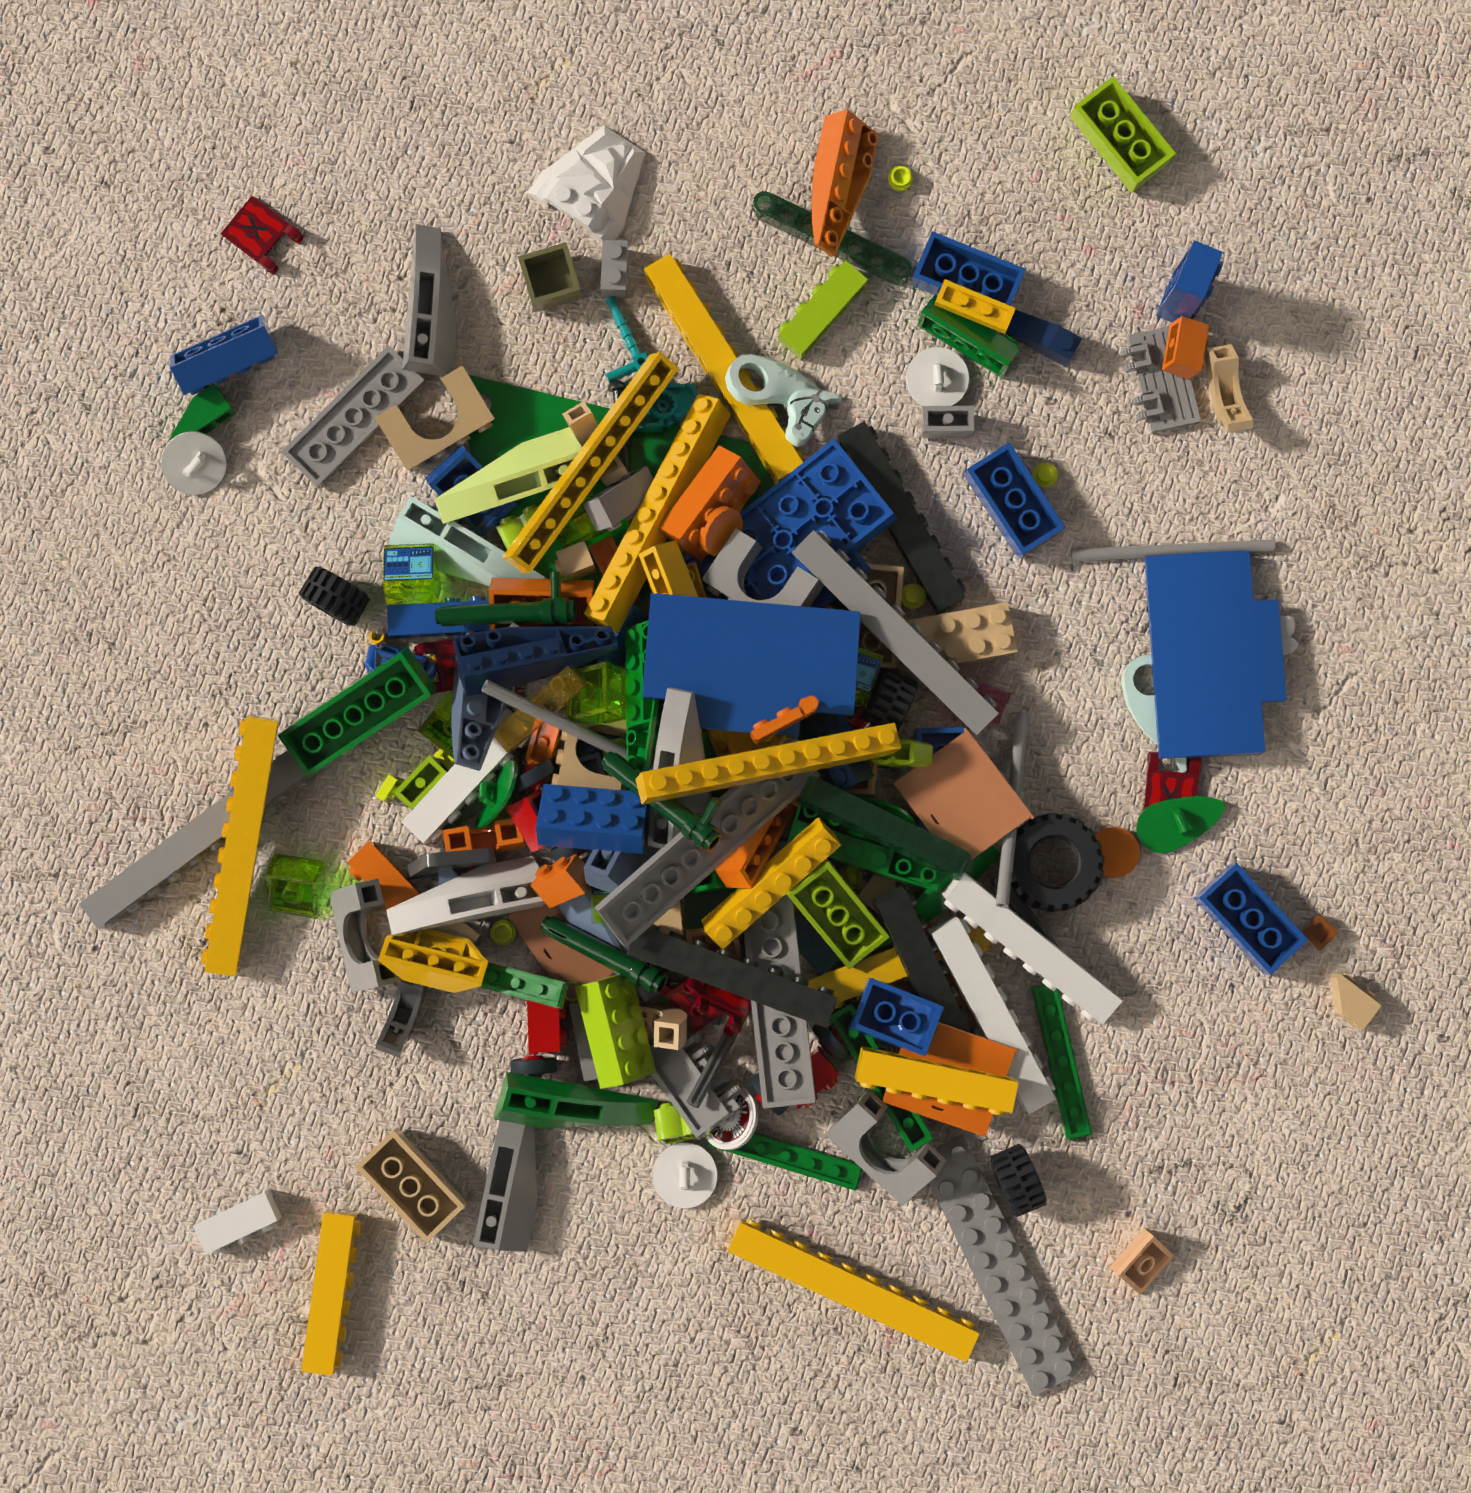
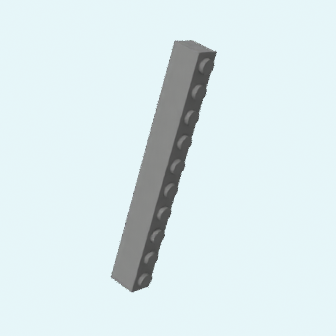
M813 530L791 553L850 611H859L860 621L962 722L978 735L999 714L994 709L997 704L987 694L982 697L976 691L979 686L969 676L964 679L958 673L961 668L951 658L945 661L939 655L943 650L932 640L927 643L921 637L924 632L914 622L909 625L902 618L905 613L895 603L890 606L884 600L887 595L877 585L872 588L866 582L869 577L859 567L855 570L847 564L850 558L841 549L835 552L829 546L831 540L821 530L818 533Z
M288 750L272 762L265 809L272 804L274 806L279 805L287 799L286 794L292 789L297 791L308 783L307 778L309 777H306ZM234 790L82 901L79 905L97 929L107 928V930L115 927L121 922L119 918L126 912L131 914L142 906L141 901L147 897L151 899L163 890L161 886L168 881L170 883L177 881L183 876L182 871L188 866L191 868L197 866L204 860L203 855L210 850L215 852L224 846L226 838L222 837L224 822H229L230 812H226L228 796L233 797Z

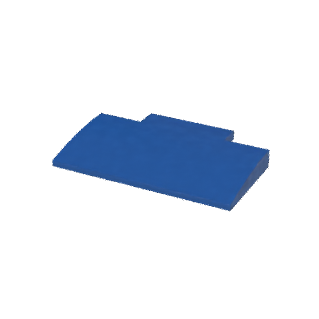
M832 439L740 512L743 520L742 532L756 540L762 547V550L745 575V592L748 597L755 600L770 599L784 588L797 567L816 577L791 553L813 530L816 533L821 530L831 540L829 546L835 552L841 549L850 558L847 564L855 570L859 567L866 575L872 571L858 553V550L894 523L897 517L835 439ZM709 554L702 563L688 555L683 559L685 564L696 562L702 579L717 556ZM702 581L707 598L728 600L723 595L717 598L706 590L708 585ZM824 585L811 607L825 608L837 597Z
M1250 551L1204 552L1145 557L1159 759L1253 756L1265 753L1262 703H1277L1287 700L1279 600L1253 601Z
M651 593L642 698L665 700L667 688L669 687L692 691L695 695L700 729L751 733L754 730L753 725L764 719L770 722L777 718L776 713L789 706L791 709L798 707L800 700L810 695L816 697L819 702L818 709L814 713L853 716L860 612ZM800 721L775 735L799 737Z

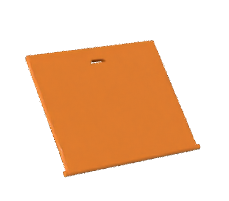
M940 1022L937 1024L925 1057L902 1048L899 1051V1054L1004 1076L1008 1074L1014 1054L1018 1053V1049ZM885 1091L882 1100L884 1103L986 1137L993 1114L988 1112V1108L979 1107L978 1110L964 1108L963 1103L953 1101V1105H947L937 1102L938 1098L927 1096V1100L912 1097L910 1092L902 1091L901 1094H893Z

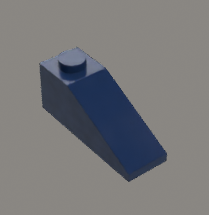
M1016 309L1005 333L1065 368L1083 339L1059 325Z

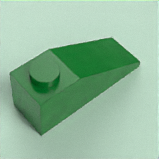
M215 384L204 386L205 389L192 398L168 442L175 436L185 432L195 431L207 434L236 414Z

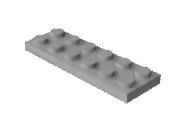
M389 345L281 451L317 488H320L380 428L375 419L377 415L396 404L400 408L425 383V380L417 372L402 370L403 359Z

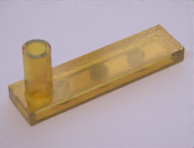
M567 666L529 700L556 713L587 685L571 666ZM518 709L497 727L494 737L505 751L510 753L545 722Z

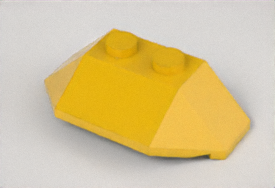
M431 929L386 936L378 958L380 963L403 981L452 993L482 986L488 966V960L482 956L470 939Z

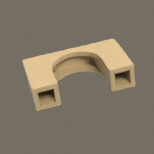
M463 365L441 377L442 382L457 406L458 412L454 427L446 435L439 438H426L419 435L412 429L397 404L375 417L407 471L412 468L416 472L427 465L426 459L433 455L437 459L449 452L448 446L455 442L459 446L471 439L469 434L473 431L478 430L481 433L492 426L490 421L494 420V417Z
M605 700V721L575 723L596 733L626 738V704ZM568 701L565 715L570 717V701ZM582 717V719H595V718H592V717H591V718H589V717H588V718H586V717L583 718V717ZM562 731L560 740L565 741L564 749H558L555 763L560 765L559 774H553L551 784L620 790L622 783L616 778L591 772L580 763L576 755V744L580 739Z

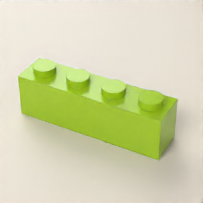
M846 260L841 265L836 264L830 270L828 280L824 284L820 282L811 292L812 298L807 303L803 301L795 310L797 315L791 321L787 319L778 330L780 332L778 341L800 360L805 357L867 287L868 279Z

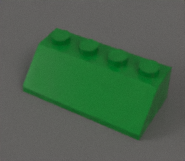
M935 294L921 311L917 326L1002 379L1021 349L1017 345L1018 342L1010 336L1006 335L1003 337L994 329L935 306L934 304L937 299Z

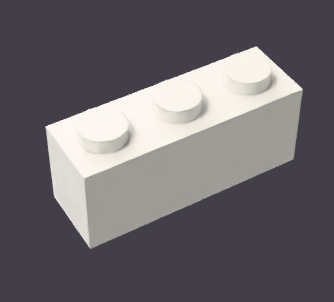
M269 1189L193 1225V1228L205 1255L213 1251L216 1256L230 1249L229 1243L237 1240L241 1244L254 1238L252 1233L259 1229L265 1233L277 1227L276 1221L283 1217Z

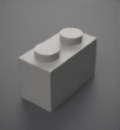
M602 240L600 288L602 298L614 296L615 298L627 299L629 245L627 240Z
M923 406L920 412L921 438L971 437L974 432V406Z

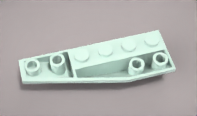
M412 496L409 497L398 515L388 543L394 548L432 546L434 548V571L488 587L492 578L545 579L544 576L534 570L531 573H521L502 558L505 554L504 551L455 521L443 524L438 511Z

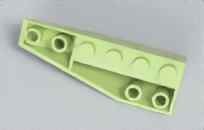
M570 427L520 443L435 498L434 500L442 523L460 519L553 488L582 448Z

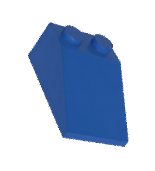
M461 444L425 480L440 496L482 469L483 466ZM512 501L461 519L476 535L482 538L517 503Z
M868 978L850 1022L849 1029L925 1057L944 1007L873 978Z

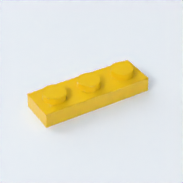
M946 279L934 304L937 307L1003 334L1006 333L1016 309Z

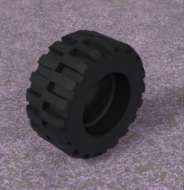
M1056 813L1038 815L1018 827L1011 886L1015 889L1016 894L1030 907L1047 912L1070 910L1087 901L1090 895L1097 890L1098 883L1104 873L1103 863H1105L1101 852L1102 845L1100 840L1097 841L1094 836V831L1085 826L1084 822L1080 819L1072 818L1071 815ZM1049 838H1057L1067 842L1077 855L1078 866L1074 877L1068 883L1059 887H1049L1041 884L1034 878L1029 867V858L1033 848L1039 842Z

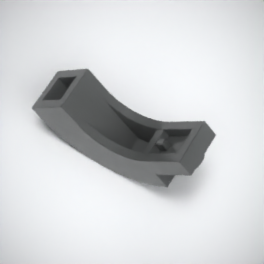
M403 980L398 982L395 999L387 1021L377 1040L376 1050L400 1058L416 1025L428 986Z

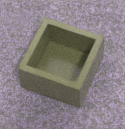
M567 242L518 256L534 312L583 298Z

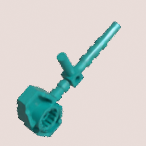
M614 296L608 297L605 301L612 313L617 329L620 330L622 339L626 342L627 350L632 355V362L606 373L605 376L608 383L634 372L637 373L648 358L645 352H641L639 343L634 338V333L629 328V323ZM669 383L633 432H662L663 427L670 428L676 423L680 424L685 420L698 395L694 384Z

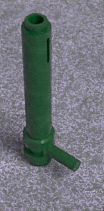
M550 572L551 598L538 602L441 606L440 609L435 610L436 624H441L442 627L531 622L554 624L555 621L565 624L576 620L575 600L561 598L560 572Z
M608 752L601 762L604 765V770L640 797L636 778L641 771L617 752ZM716 797L711 798L702 816L699 813L694 814L675 798L648 804L679 828L684 837L688 840H694V844L701 850L711 851L721 839L718 828L711 824L721 804V801Z
M546 916L541 923L540 929L543 930V934L627 977L630 983L636 986L642 985L643 989L649 993L655 992L659 994L664 989L668 979L665 973H667L668 969L660 966L651 967L650 963L641 959L637 960L554 916Z

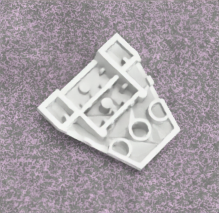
M602 126L542 171L527 194L547 208L550 205L554 206L589 230V235L602 243V240H617L625 228L629 206L631 207L635 185L638 183L646 154L606 126Z

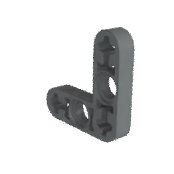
M495 849L449 851L422 855L407 865L408 879L430 877L446 868L493 864L496 862Z

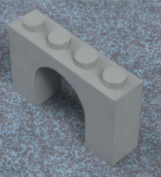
M738 529L734 530L701 579L708 585L706 590L717 598L723 595L728 600L811 607L824 587L819 579L797 567L784 588L776 596L767 600H755L748 597L744 589L745 575L762 550V547L756 540Z
M379 879L355 883L329 892L351 993L402 981L401 978L378 961L379 957L372 950L367 937L366 918L369 910L384 904Z
M868 1089L835 1120L825 1135L903 1206L938 1175L947 1160L928 1143L907 1159H895L881 1152L871 1139L870 1128L878 1122L888 1106Z

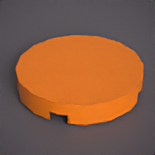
M728 506L716 508L707 516V524L705 528L702 527L700 530L699 542L704 551L712 556H717L735 529L742 532L743 520L741 514Z
M1109 827L1100 830L1094 835L1097 841L1100 840L1102 845L1101 852L1105 863H1103V876L1110 878L1122 877L1135 868L1139 860L1140 851L1138 842L1130 832L1123 828Z

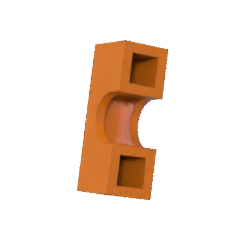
M512 818L494 821V825L483 829H472L469 826L443 830L446 852L494 848L495 853L526 848L525 840Z

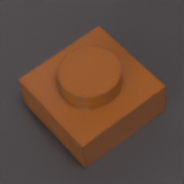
M1317 914L1301 931L1318 951H1321L1338 933L1320 914Z

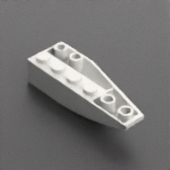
M533 856L482 865L387 909L391 934L394 936L542 907L546 903L530 886L536 878L535 873L539 866Z

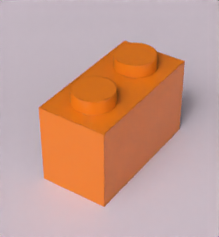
M1184 316L1172 322L1169 326L1162 371L1185 379H1190L1200 373L1205 365L1203 357L1209 342V336L1207 335L1209 325Z
M577 854L568 858L562 857L550 866L547 864L543 865L536 871V878L530 885L549 908L585 894L590 887L585 881L583 868L585 863Z

